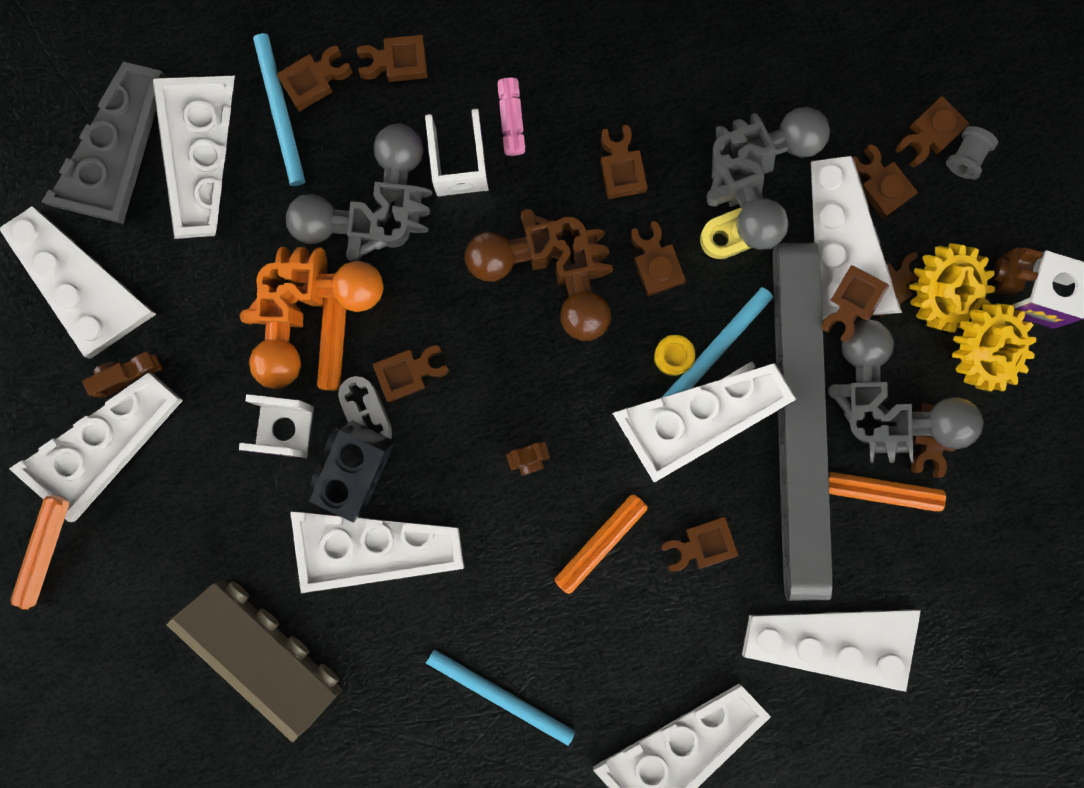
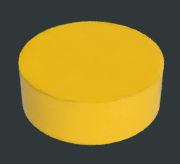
M670 335L662 339L657 345L654 360L660 371L670 376H678L688 371L693 365L695 349L687 338L680 335Z

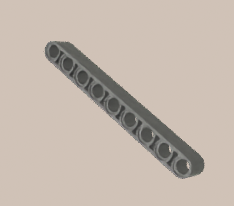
M817 242L779 243L774 246L773 250L776 366L797 398L778 410L784 591L788 601L830 600L832 596V558L820 250Z

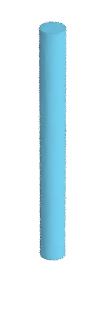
M265 33L257 34L253 37L289 183L290 186H299L305 183V178L281 83L276 75L278 71L269 35Z
M761 287L694 361L691 368L683 373L663 397L691 389L773 299V295L767 289Z
M433 650L426 664L567 746L570 744L575 735V730L439 651Z

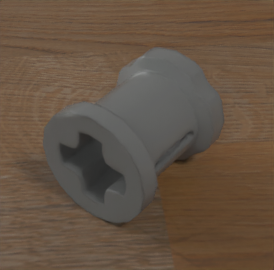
M968 126L962 133L963 142L956 154L949 156L946 166L960 177L976 180L982 173L981 164L988 152L995 150L998 140L985 129Z

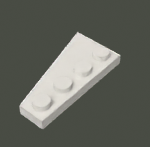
M235 76L153 79L174 239L215 236Z
M848 156L812 161L814 242L818 243L820 250L822 319L839 310L840 307L830 300L851 265L889 284L888 290L873 315L902 313L891 282L892 279L888 266L885 263L879 244L880 241L876 228L872 222L868 209L869 206L854 159Z
M31 206L0 227L1 233L84 357L93 358L156 315L36 208Z
M774 363L614 412L613 415L653 482H656L797 398Z
M147 373L105 402V406L90 416L83 417L73 424L74 427L57 439L50 440L38 448L39 451L25 461L21 460L9 469L42 499L52 494L68 499L69 507L65 519L68 522H75L183 400L154 374Z
M291 512L301 593L464 568L459 528L364 518H358L352 523L340 516Z
M901 609L894 611L872 610L864 612L750 615L742 656L906 692L921 610Z
M738 684L593 766V771L609 788H698L770 716Z

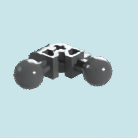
M811 107L795 108L785 116L780 124V128L770 133L767 132L756 113L751 114V125H747L745 121L737 119L732 123V132H729L723 126L716 128L717 140L714 143L712 159L713 183L711 190L707 193V203L710 206H717L728 201L730 207L737 204L740 205L742 210L738 215L736 226L739 237L749 247L757 250L772 249L782 241L788 231L789 222L785 209L778 202L763 198L762 196L764 174L773 171L775 155L787 151L789 154L800 158L814 156L824 148L829 140L830 128L827 118L820 110Z
M398 123L386 126L376 136L373 145L374 156L378 164L385 170L383 183L375 182L374 198L380 207L374 212L365 203L351 201L349 211L335 210L332 204L323 196L316 194L301 195L290 203L286 213V226L290 234L298 241L306 244L320 243L326 240L332 233L347 234L349 239L346 257L350 262L359 261L361 256L374 249L379 250L385 246L395 248L403 245L407 241L410 232H428L429 229L419 224L420 217L430 214L431 209L421 204V200L431 196L432 191L418 186L407 185L408 172L416 168L421 162L424 153L423 141L419 133L410 126ZM395 202V206L391 209V203ZM393 213L397 226L400 229H393L392 235H387L382 226L389 224Z
M870 319L869 322L860 320L854 323L856 327L855 334L848 343L841 341V349L848 363L856 368V383H851L850 385L833 384L828 388V394L844 410L845 413L843 415L849 421L851 431L856 438L863 443L870 444L871 463L874 462L875 453H887L890 463L895 462L896 453H909L911 463H913V436H932L937 443L951 449L966 448L977 441L983 429L982 414L978 407L966 398H945L935 404L931 411L912 412V404H896L890 411L885 408L883 404L888 400L887 382H881V366L888 361L893 353L894 340L892 333L886 325L877 320ZM872 414L877 422L882 424L896 422L897 426L881 425V427L874 429V435L867 436L863 428H858V423L864 422L866 415Z

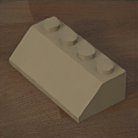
M225 580L213 583L173 617L167 626L293 743L343 690L337 684L339 678L329 667L324 664H320L318 667L306 656L309 650L301 641L293 636L288 639L277 629L279 622L273 615L262 608L258 611L247 601L250 597L249 594L234 581L228 583Z

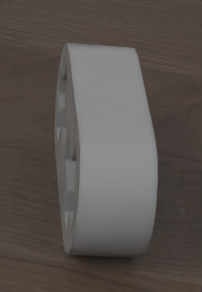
M358 376L345 380L339 388L338 396L348 423L353 420L368 428L364 417L370 416L374 425L383 426V431L380 434L391 439V424L374 385L365 378ZM354 385H357L362 390H368V394L363 396V401L367 408L364 411H361L357 402L348 401V396L353 394L352 387Z

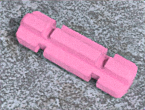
M503 78L498 81L499 99H501L499 103L502 133L506 135L503 137L504 153L508 156L521 155L525 152L524 135H522L523 121L519 99V82L516 78Z

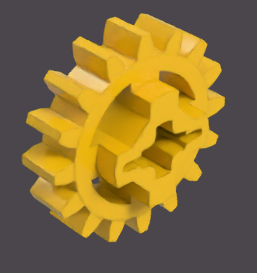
M950 243L948 247L937 246L935 247V256L924 255L922 257L926 265L925 268L914 269L913 272L919 277V281L909 285V289L917 291V296L910 301V304L921 307L916 317L926 320V326L955 332L957 328H961V321L969 322L972 309L979 310L980 307H983V304H991L985 297L986 293L994 292L995 287L988 285L987 280L995 274L992 270L984 269L989 259L978 256L979 250L977 248Z
M986 303L983 304L982 310L972 309L970 311L972 321H961L960 326L964 333L962 336H954L953 339L956 343L960 344V349L952 353V357L961 359V363L957 366L956 371L957 373L966 374L964 382L975 385V388L991 392L993 389L1005 391L1007 383L1012 385L1018 384V372L1027 374L1029 371L1024 363L1026 359H1033L1035 356L1033 352L1028 351L1029 345L1036 342V337H1030L1027 334L1033 327L1032 322L1023 321L1025 312L1014 310L1012 305Z

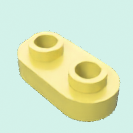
M741 208L718 216L705 225L701 232L700 243L708 256L715 259H725L752 248L747 246L738 234L736 222L742 210ZM715 234H722L726 238V244L723 246L715 244L713 236Z

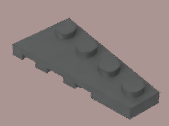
M127 62L121 64L98 104L100 107L99 112L91 125L86 124L79 136L82 141L71 160L68 158L65 160L59 171L62 174L52 191L48 189L41 202L48 206L124 224L156 113L153 79L166 78L162 71Z

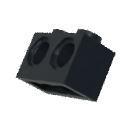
M353 420L340 430L335 428L325 447V450L330 452L325 465L321 463L311 479L310 485L315 487L310 502L354 523L366 510L396 441ZM350 444H355L361 448L364 459H358L351 453ZM335 480L345 483L348 488V494L342 493L337 489Z

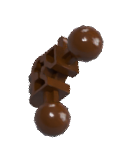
M525 209L521 213L525 237L508 240L497 232H483L475 236L468 243L465 251L466 266L469 272L483 281L495 282L504 278L512 270L515 263L530 260L532 269L537 270L546 268L552 258L557 259L556 278L558 286L566 285L569 296L563 303L560 311V322L564 330L572 338L580 341H591L601 337L608 329L611 321V310L607 302L599 294L592 292L589 281L613 271L611 265L601 262L609 254L608 247L597 244V241L605 235L604 230H586L584 225L573 217L547 220L535 215L532 210ZM564 234H568L569 238L574 240L572 255L569 245L567 246L565 240H561ZM570 256H572L573 262L575 261L574 264L571 263Z

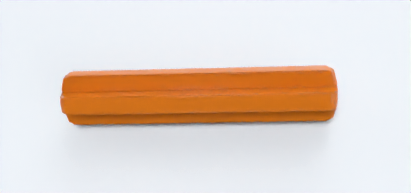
M324 297L317 386L325 391L339 390L341 383L346 309L338 303L336 298Z
M835 472L828 473L829 494L931 511H943L945 507L946 493L940 489Z
M52 494L43 499L11 597L12 605L18 606L21 609H29L37 603L69 507L68 499L60 495Z
M630 495L555 577V583L565 593H572L647 511V505L637 495Z

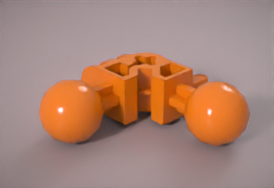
M280 247L276 254L275 263L267 264L258 273L256 279L258 288L257 298L248 309L240 313L241 321L246 324H266L265 341H262L252 350L249 359L251 374L257 382L267 388L277 389L291 384L298 377L301 361L299 353L289 343L290 327H303L304 315L295 303L300 300L310 306H323L324 297L336 298L338 303L346 310L360 312L371 309L380 301L384 290L382 277L378 270L369 263L354 261L344 264L335 274H327V257L323 248H316L310 256L305 247L296 248L292 255L286 247Z

